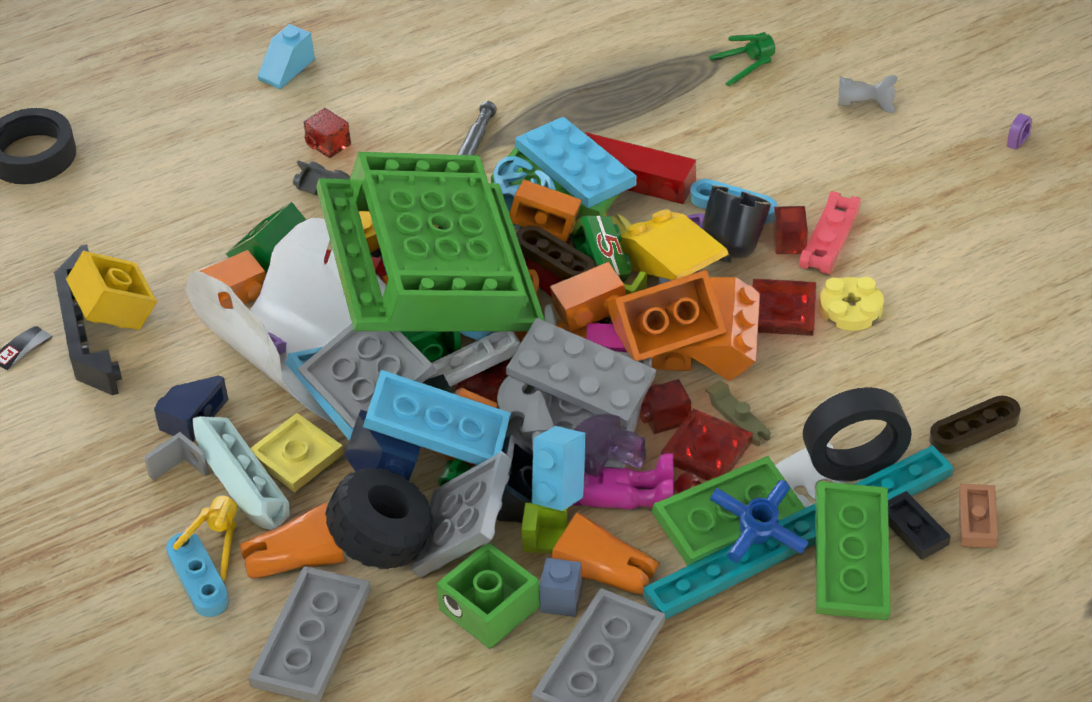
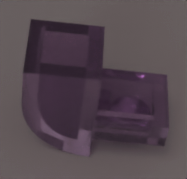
M610 414L592 416L579 423L574 429L575 431L586 433L584 473L597 477L609 458L639 469L646 460L645 438L633 431L622 430L620 416Z

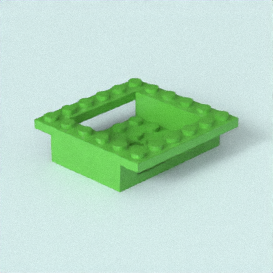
M358 152L350 179L319 178L316 189L354 331H529L536 318L545 321L499 183L488 182L480 156ZM359 211H370L389 278L383 297ZM434 225H439L441 229L436 228Z

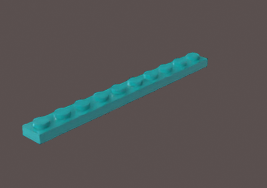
M932 445L855 483V485L888 488V500L905 491L913 496L951 477L954 467ZM815 503L779 521V525L809 542L806 549L816 544ZM770 536L762 544L752 543L740 562L735 563L727 556L735 544L733 543L644 587L643 597L654 610L664 613L666 620L798 554V552Z

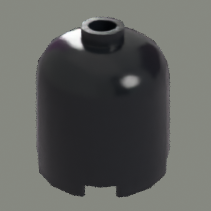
M712 185L701 228L727 249L729 255L719 259L720 261L730 263L732 258L748 257L757 247L771 203H767L766 199L743 191L740 197L728 193V187Z

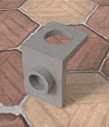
M181 432L165 443L160 444L144 458L149 477L152 480L157 479L184 459L202 475L205 476L209 473L204 452Z

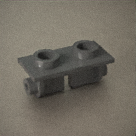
M298 160L297 164L302 171L294 176L293 185L298 190L316 195V186L319 178L350 179V176L341 170H335L334 172L326 170L322 165L310 161L308 164Z

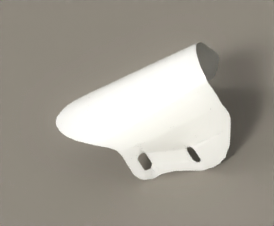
M310 218L297 224L275 246L260 295L250 310L227 284L197 270L190 273L186 284V291L189 301L200 321L305 407L336 425L285 364L288 353L324 347L352 323L333 250L327 264L324 263V257L330 242L325 220L322 218ZM376 275L383 297L386 285L381 280V278L378 275ZM224 291L230 295L233 309H225L220 305L218 293ZM268 332L287 343L285 353L279 355Z

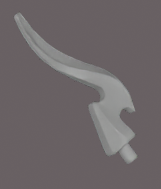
M550 304L545 306V321L555 325V318ZM508 376L498 391V408L511 413L509 420L515 416L524 418L521 431L523 440H532L531 450L533 451L534 437L553 428L554 424L542 392L537 390L533 394H525L523 392L529 384Z

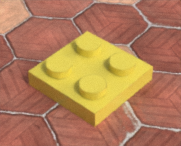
M298 413L294 414L250 448L267 473L294 493L344 454L342 444Z

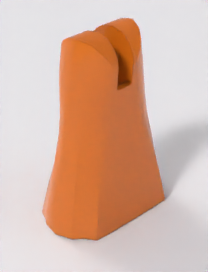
M328 503L315 507L277 528L241 543L239 547L245 560L244 565L248 577L252 579L262 578L303 568V566L317 567L345 563L343 551L335 544L334 538L330 535L326 524L325 513Z
M575 513L554 546L551 555L552 559L581 562L582 579L597 581L637 595H643V588L649 585V579L654 576L660 565L657 560L620 540L580 513Z

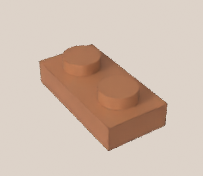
M960 483L959 516L961 546L997 548L998 529L995 485Z

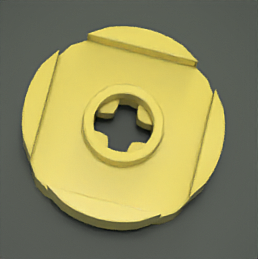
M870 277L830 278L826 281L825 288L821 291L819 310L826 321L829 318L836 322L837 328L848 331L864 330L872 326V321L881 318L884 298L882 292L876 287L875 280ZM849 302H855L856 306H850Z

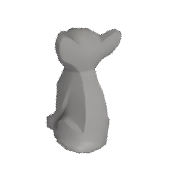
M890 75L873 86L865 82L853 81V79L840 76L838 106H850L853 102L861 103L875 100L884 111L894 113L895 107L892 102L895 98L896 90L893 85L897 82L898 78L896 75Z

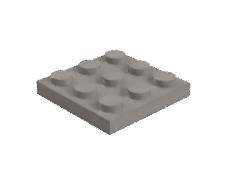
M352 323L298 368L302 376L352 429H354L360 409L368 412L381 370L420 383L426 381L436 372L433 364L400 331H354Z
M501 451L433 491L429 505L433 514V529L424 548L413 560L411 571L419 577H423L434 570H440L447 563L457 558H462L468 552L491 541L495 534L496 518L502 507L503 491L509 480L508 472L512 461L509 456Z

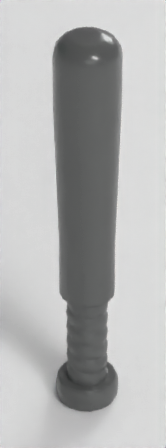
M490 101L482 102L479 108L480 114L475 124L471 126L456 155L476 154L485 134L487 123L496 114L497 108L494 103Z

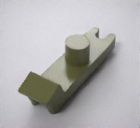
M718 381L705 389V392L709 394L711 405L750 442L760 446V436L765 440H770V431L750 412V405L748 403L739 402L731 395L728 384Z

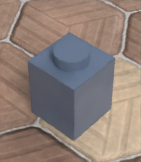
M546 558L539 584L542 613L576 617L582 592L581 562Z

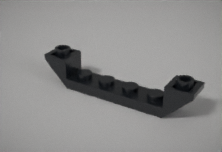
M85 244L81 245L54 272L69 357L77 381L110 395L119 394L116 381L122 380L118 361H111L108 349L90 353L88 344H82V342L88 341L84 323H78V321L84 320L83 313L78 303L74 302L76 299L66 281L83 251L89 252L88 245Z

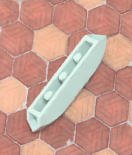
M221 417L193 418L194 434L198 447L204 452L207 463L224 485L230 497L249 520L257 526L269 530L279 527L290 516L289 502L230 420Z

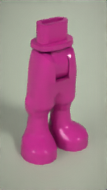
M673 453L660 455L656 467L649 471H636L630 468H593L584 470L583 498L574 503L573 506L583 505L619 509L653 508L655 503L675 495Z

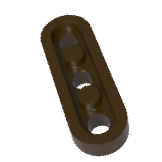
M526 226L519 229L516 233L523 255L563 280L595 268L592 258L540 227Z
M993 397L935 422L930 429L929 443L940 453H955L1016 426L1019 422L1021 407L1011 397Z

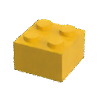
M83 251L66 278L84 317L93 323L101 322L115 325L119 328L127 327L140 330L158 302L136 262Z

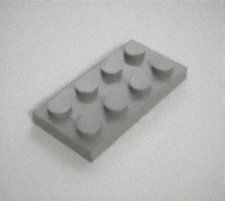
M536 318L506 367V375L627 428L656 377V369Z
M303 566L250 674V686L310 702H320L371 591L370 581Z
M600 588L533 691L532 702H617L664 625L665 614Z

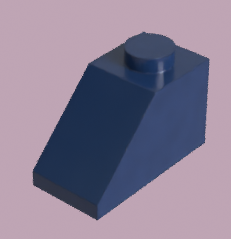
M218 375L173 386L164 397L157 401L154 407L159 430L172 436L181 432L193 442L196 439L193 418L214 417L229 400L224 377Z

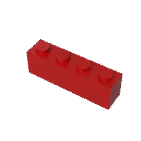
M585 132L589 138L637 176L636 186L627 190L680 204L685 203L690 194L691 185L696 181V159Z

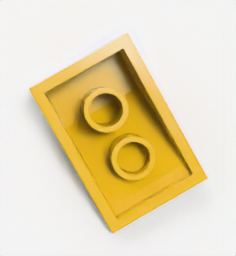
M669 209L654 213L652 215L653 219L647 222H638L630 225L627 228L628 231L621 234L622 241L620 245L623 254L627 253L630 258L631 271H642L649 275L670 280L693 274L729 255L723 245L686 215L671 212Z

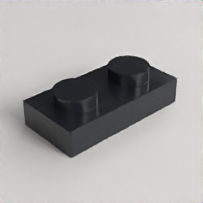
M907 491L888 500V526L921 560L950 544L951 536Z

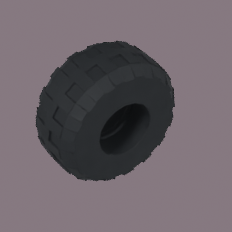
M365 468L346 475L333 492L325 513L328 530L339 549H342L351 559L361 562L362 565L378 567V569L402 567L414 560L424 548L432 532V524L434 522L428 500L419 491V488L413 482L411 483L405 479L404 476L382 468Z

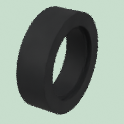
M27 108L14 111L0 118V179L14 184L40 183L58 176L74 161L76 144L68 119L59 112L45 108ZM46 135L57 139L49 149L36 155L15 157L4 153V150L10 144L24 137Z
M864 387L841 392L821 403L807 418L802 435L811 462L819 474L836 481H855L867 478L896 463L908 449L912 432L899 400L892 393L879 388ZM865 420L887 422L879 435L861 446L850 449L827 447V444L836 433L851 424Z

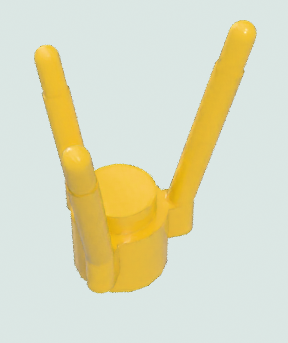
M227 496L214 498L210 508H203L197 519L173 545V548L178 550L204 521L207 522V525L213 531H225L219 574L222 580L226 579L233 533L237 526L234 521L238 512L236 502Z

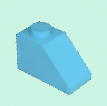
M289 24L271 39L258 73V80L281 89L314 61L311 33Z

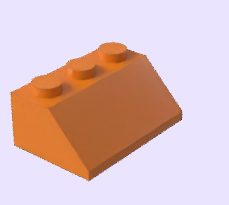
M707 269L606 302L617 336L631 359L641 361L727 332Z
M709 277L727 332L680 347V350L730 382L756 363L760 293L736 277Z

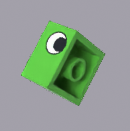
M490 543L480 547L436 583L439 610L489 649L540 607L539 579Z

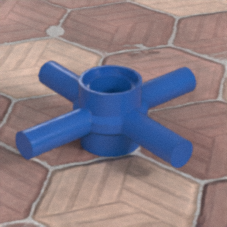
M779 480L766 499H753L748 506L722 490L715 489L710 500L740 517L741 535L727 554L731 561L735 563L740 562L752 543L762 544L770 536L798 553L803 554L809 542L778 524L779 511L777 507L790 490V485L786 481Z

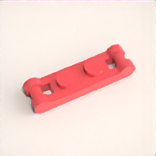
M830 192L827 204L806 248L801 253L799 268L809 270L812 267L820 269V273L831 274L858 215L861 198L855 196L846 198L842 197L841 193ZM838 208L844 209V210H846V212L840 211V210H837V209H838Z

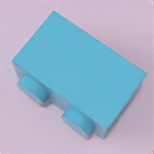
M554 426L534 437L533 504L563 511L583 498L586 433Z

